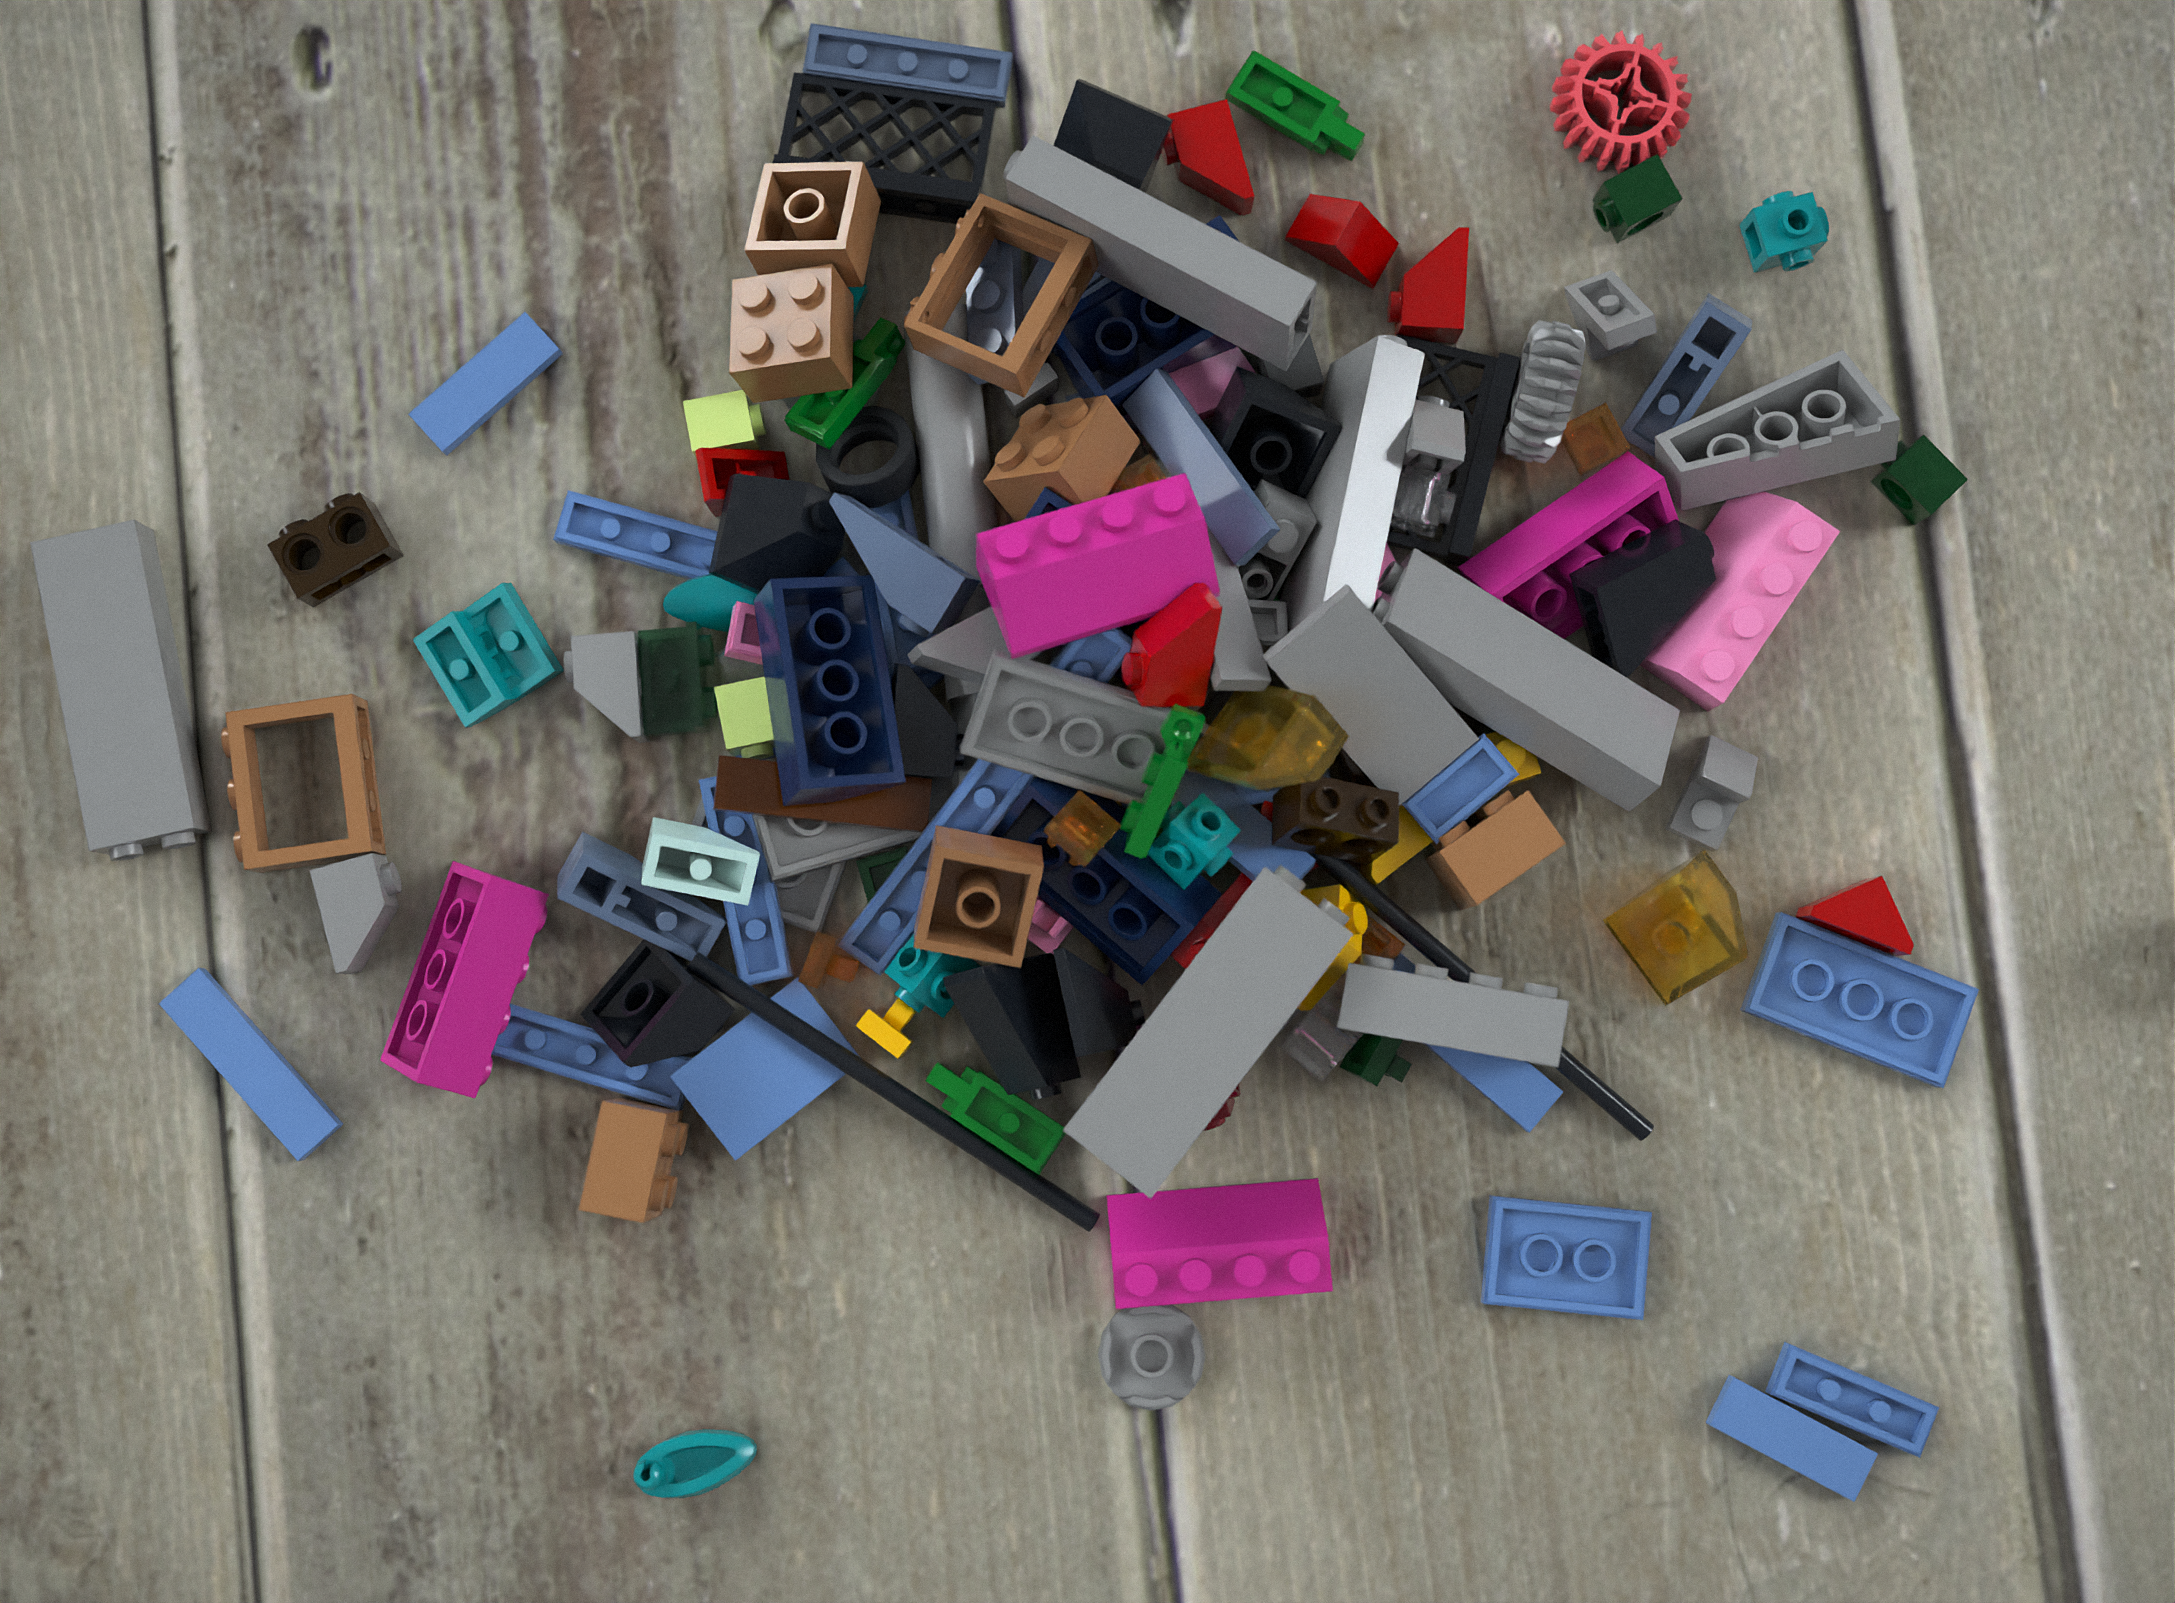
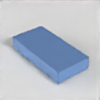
M1484 733L1478 737L1479 740L1402 803L1436 844L1440 842L1438 838L1466 820L1519 775Z

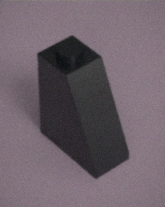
M1675 519L1569 574L1592 657L1625 677L1631 675L1716 580L1711 560L1714 557V549L1710 539L1704 532Z
M1052 953L1023 958L1021 968L996 963L943 977L947 992L1008 1095L1029 1091L1031 1100L1046 1098L1063 1093L1061 1088L1062 1082L1081 1078Z

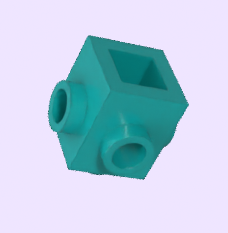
M1792 191L1772 195L1762 202L1763 206L1753 208L1739 224L1754 273L1781 265L1784 272L1805 267L1814 261L1813 256L1828 241V218L1824 209L1820 206L1817 207L1813 192L1795 197Z
M1202 792L1187 807L1178 801L1166 812L1160 825L1163 832L1153 842L1147 855L1185 890L1203 871L1212 877L1234 855L1227 846L1241 832V829L1229 819L1224 810L1216 806Z
M913 934L908 942L899 950L884 973L900 985L895 995L918 1013L927 1006L944 1018L954 1005V1002L945 988L943 977L981 966L970 958L913 948Z

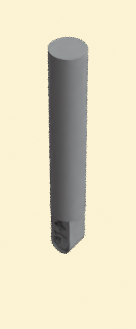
M958 303L942 331L968 342L967 308L965 304ZM908 310L902 315L929 547L980 580L954 624L956 625L991 606L986 591L980 587L982 581L976 568V534L998 528L995 496L983 482L991 471L982 388L981 384L978 385L969 377V373L913 349L904 327V318L910 311ZM944 674L947 702L950 703L951 716L958 724L957 734H965L981 685ZM964 756L963 766H957L959 783L977 762V758Z

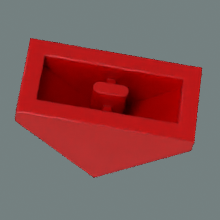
M1309 194L1284 238L1288 243L1371 289H1374L1399 245V242L1360 201Z
M704 447L695 450L704 502L714 517L721 516L729 477L733 474L789 480L784 451Z
M1883 876L1864 879L1798 908L1795 918L1893 956L1911 955L1914 943Z

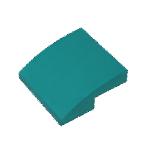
M512 583L499 584L463 611H451L413 639L465 728L472 727L502 711L564 671Z

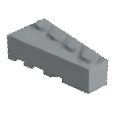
M1841 350L1655 436V471L1665 478L1671 498L1679 509L1683 511L1896 460L1900 418L1845 351Z
M1362 954L1360 964L1348 963L1337 1028L1554 1067L1559 1065L1569 1001L1556 999L1558 988L1525 982L1523 993L1502 989L1503 978L1470 973L1469 984L1447 980L1448 969L1417 963L1414 974L1393 970L1394 959Z

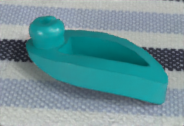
M706 574L675 586L665 596L663 608L668 614L688 623L708 629L729 632L732 610L735 603L739 601L754 605L753 600L758 594L712 574Z
M702 1429L687 1431L664 1440L640 1457L633 1473L634 1482L645 1494L655 1497L687 1498L702 1495L720 1487L742 1472L756 1456L757 1445L752 1438L745 1434L729 1430Z

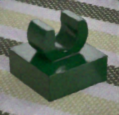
M1358 1032L1339 1067L1355 1077L1378 1086L1383 1075L1392 1077L1402 1083L1412 1064L1396 1055L1403 1039Z

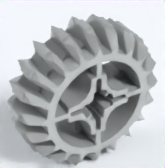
M1539 320L1532 326L1519 356L1520 360L1499 444L1502 452L1514 456L1517 460L1529 463L1535 461L1544 464L1555 454L1557 445L1561 442L1563 431L1566 429L1581 377L1586 348L1583 331L1571 328V325L1557 321L1547 322Z

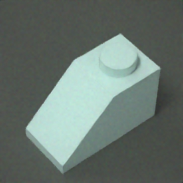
M653 817L642 865L641 885L748 906L760 852L705 827Z

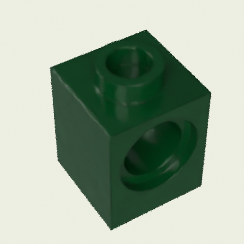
M1657 154L1603 182L1592 200L1595 203L1593 211L1598 224L1605 232L1610 231L1615 241L1619 243L1671 216L1683 198Z
M1922 435L1908 446L1900 440L1897 446L1896 460L1880 463L1884 469L1870 482L1913 525H1916L1932 515L1968 479L1925 435Z

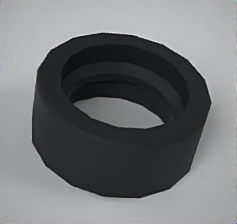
M873 405L865 406L830 449L816 444V462L830 492L853 497L868 508L883 507L899 499L913 486L920 471L918 449L910 428L903 417L888 408ZM883 440L892 442L897 446L894 456L883 467L871 473L853 475L844 473L839 469L843 458L853 448L865 442Z

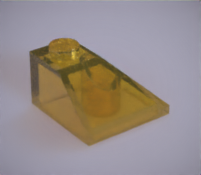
M1269 685L1264 691H1235L1191 752L1186 769L1190 772L1256 790L1320 780L1324 772L1333 764L1336 755L1350 736L1315 695Z
M1705 849L1665 873L1602 920L1665 1006L1739 964L1749 956L1737 893Z

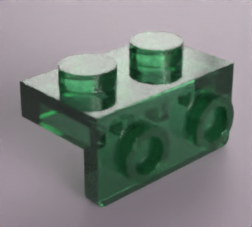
M697 621L686 622V627L639 630L638 641L644 735L655 737L711 732L710 718L718 717L715 686L708 687L706 666H714L715 663L712 635H704V629Z

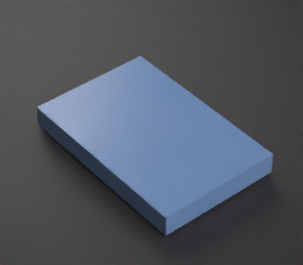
M798 977L770 998L859 1056ZM750 1013L670 1075V1078L736 1161L846 1073L754 1013Z
M1490 1195L1481 1302L1490 1305L1643 1320L1652 1212Z

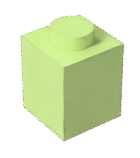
M743 390L683 401L691 448L695 457V450L701 447L760 450L758 436L767 434L763 411L760 404L752 405L749 397Z
M765 676L714 687L726 749L733 756L741 755L742 758L761 760L773 756L775 744Z

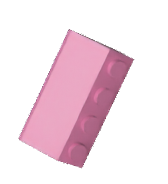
M1764 491L1725 500L1704 531L1714 549V557L1711 560L1716 580L1640 664V666L1707 712L1723 704L1840 533L1838 529L1796 501Z

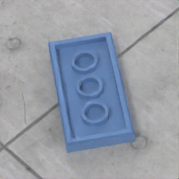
M1783 912L1775 913L1740 1011L1931 1086L1944 1088L1979 989Z

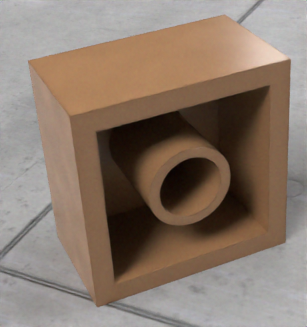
M864 162L764 164L744 249L757 275L832 263L847 287L864 286L881 204L880 197Z
M832 263L732 280L729 373L753 403L852 388L854 296Z
M1107 395L1086 399L1074 398L1068 402L1046 406L1039 404L1030 408L1022 415L1019 420V428L1010 442L997 453L995 464L983 482L1015 522H1019L1025 518L1045 487L1073 506L1107 496L1141 441Z
M1507 790L1474 812V815L1479 820L1476 824L1469 827L1464 820L1438 838L1440 842L1437 844L1434 841L1431 842L1436 851L1426 857L1425 861L1460 911L1477 906L1566 844L1529 790L1516 797H1513L1511 792Z
M936 825L915 921L913 948L1021 968L1044 868L1042 846Z
M624 1098L602 1101L579 1210L645 1223L661 1216L663 1208L670 1209L674 1201L678 1181L676 1176L670 1175L675 1154H683L689 1130V1124L681 1123L684 1110H675Z

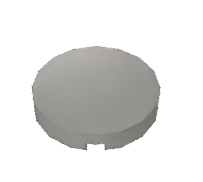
M1171 1304L1124 1308L1116 1313L1102 1332L1098 1357L1102 1377L1114 1394L1132 1407L1157 1410L1172 1407L1183 1400V1397L1188 1395L1192 1388L1194 1389L1202 1375L1205 1352L1202 1336L1190 1316Z

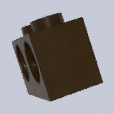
M360 492L355 495L347 493L332 499L326 504L325 512L309 521L302 519L288 524L280 530V537L267 544L297 599L313 608L404 556L374 502ZM358 522H366L367 529L363 539L355 544H348L347 534L351 526ZM319 547L320 559L317 565L312 569L303 570L302 558L304 554L312 548Z
M1300 772L1273 795L1272 845L1370 864L1399 843L1398 792Z

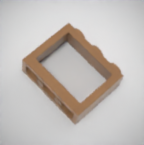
M980 193L972 208L966 210L964 218L959 217L955 228V237L946 253H940L933 262L930 280L920 297L917 296L910 302L911 308L904 318V327L913 349L1025 398L1099 266L1093 240ZM994 238L1055 263L1003 356L942 331Z
M346 694L225 712L227 727L222 729L221 742L226 757L231 758L233 779L228 781L227 793L232 809L237 810L239 831L234 833L233 842L236 857L239 862H243L244 870L266 873L341 862L369 853L386 855L367 700L354 694ZM334 717L348 838L269 850L255 729Z

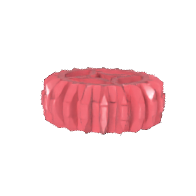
M1623 31L1615 34L1611 44L1602 34L1594 39L1592 48L1583 43L1576 49L1574 53L1575 59L1569 58L1564 61L1560 69L1562 76L1557 77L1552 86V92L1558 96L1552 99L1550 112L1560 115L1553 124L1554 131H1569V134L1563 141L1564 149L1572 148L1575 145L1580 146L1582 149L1578 155L1579 163L1588 160L1590 155L1598 158L1596 162L1598 172L1604 170L1609 161H1614L1615 169L1620 174L1627 170L1630 161L1636 166L1657 154L1662 159L1667 153L1666 146L1674 147L1681 138L1679 129H1683L1689 121V113L1684 109L1691 103L1692 94L1681 90L1688 82V74L1672 73L1678 64L1677 56L1663 60L1660 57L1663 50L1662 42L1655 44L1651 50L1643 47L1645 43L1643 33L1637 35L1632 44L1627 43ZM1604 71H1621L1620 76L1612 80L1599 78L1597 82L1588 80L1590 77ZM1640 79L1650 88L1652 93L1641 85ZM1622 87H1624L1622 100H1624L1622 104L1623 111L1617 119L1616 116L1619 110L1617 96ZM1587 112L1594 114L1600 120L1601 127L1590 118ZM1643 124L1654 126L1652 129L1638 135H1619L1622 128L1626 126L1642 127Z

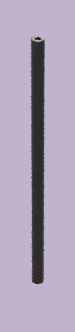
M1307 852L1316 860V864L1435 966L1448 969L1447 976L1453 981L1469 984L1470 973L1477 974L1346 860ZM1561 1047L1559 1065L1554 1068L1639 1141L1644 1140L1652 1132L1654 1125L1564 1047Z
M697 952L688 965L687 970L1086 1231L1090 1232L1100 1217L1098 1212L1021 1164L936 1106L700 952Z

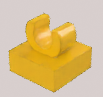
M898 998L884 1017L875 1010L868 1009L856 1024V1027L897 1059H900L914 1043L912 1039L901 1031L917 1011Z

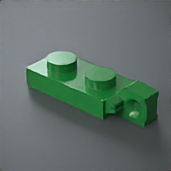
M1256 51L1251 52L1226 91L1225 99L1311 151L1314 149L1315 152L1324 155L1329 148L1332 152L1352 162L1363 145L1365 133L1346 123L1349 114L1339 107V100Z
M880 317L863 340H856L853 343L852 388L801 396L785 415L784 421L790 431L830 449L894 368L897 362L896 358L905 346V339H903L897 324Z
M1174 704L1162 722L1160 733L1166 745L1162 755L1156 752L1151 754L1141 779L1142 783L1148 785L1141 802L1134 799L1130 801L1121 822L1120 830L1127 832L1124 852L1141 859L1143 857L1146 858L1188 766L1191 752L1205 724V716L1201 713L1199 714Z
M937 1062L926 1077V1082L948 1095L941 1107L951 1113L950 1117L1038 1175H1040L1066 1135L1063 1131L1065 1128L1063 1125L1016 1094L1008 1095L1001 1084L981 1071L976 1072L967 1066L961 1076Z

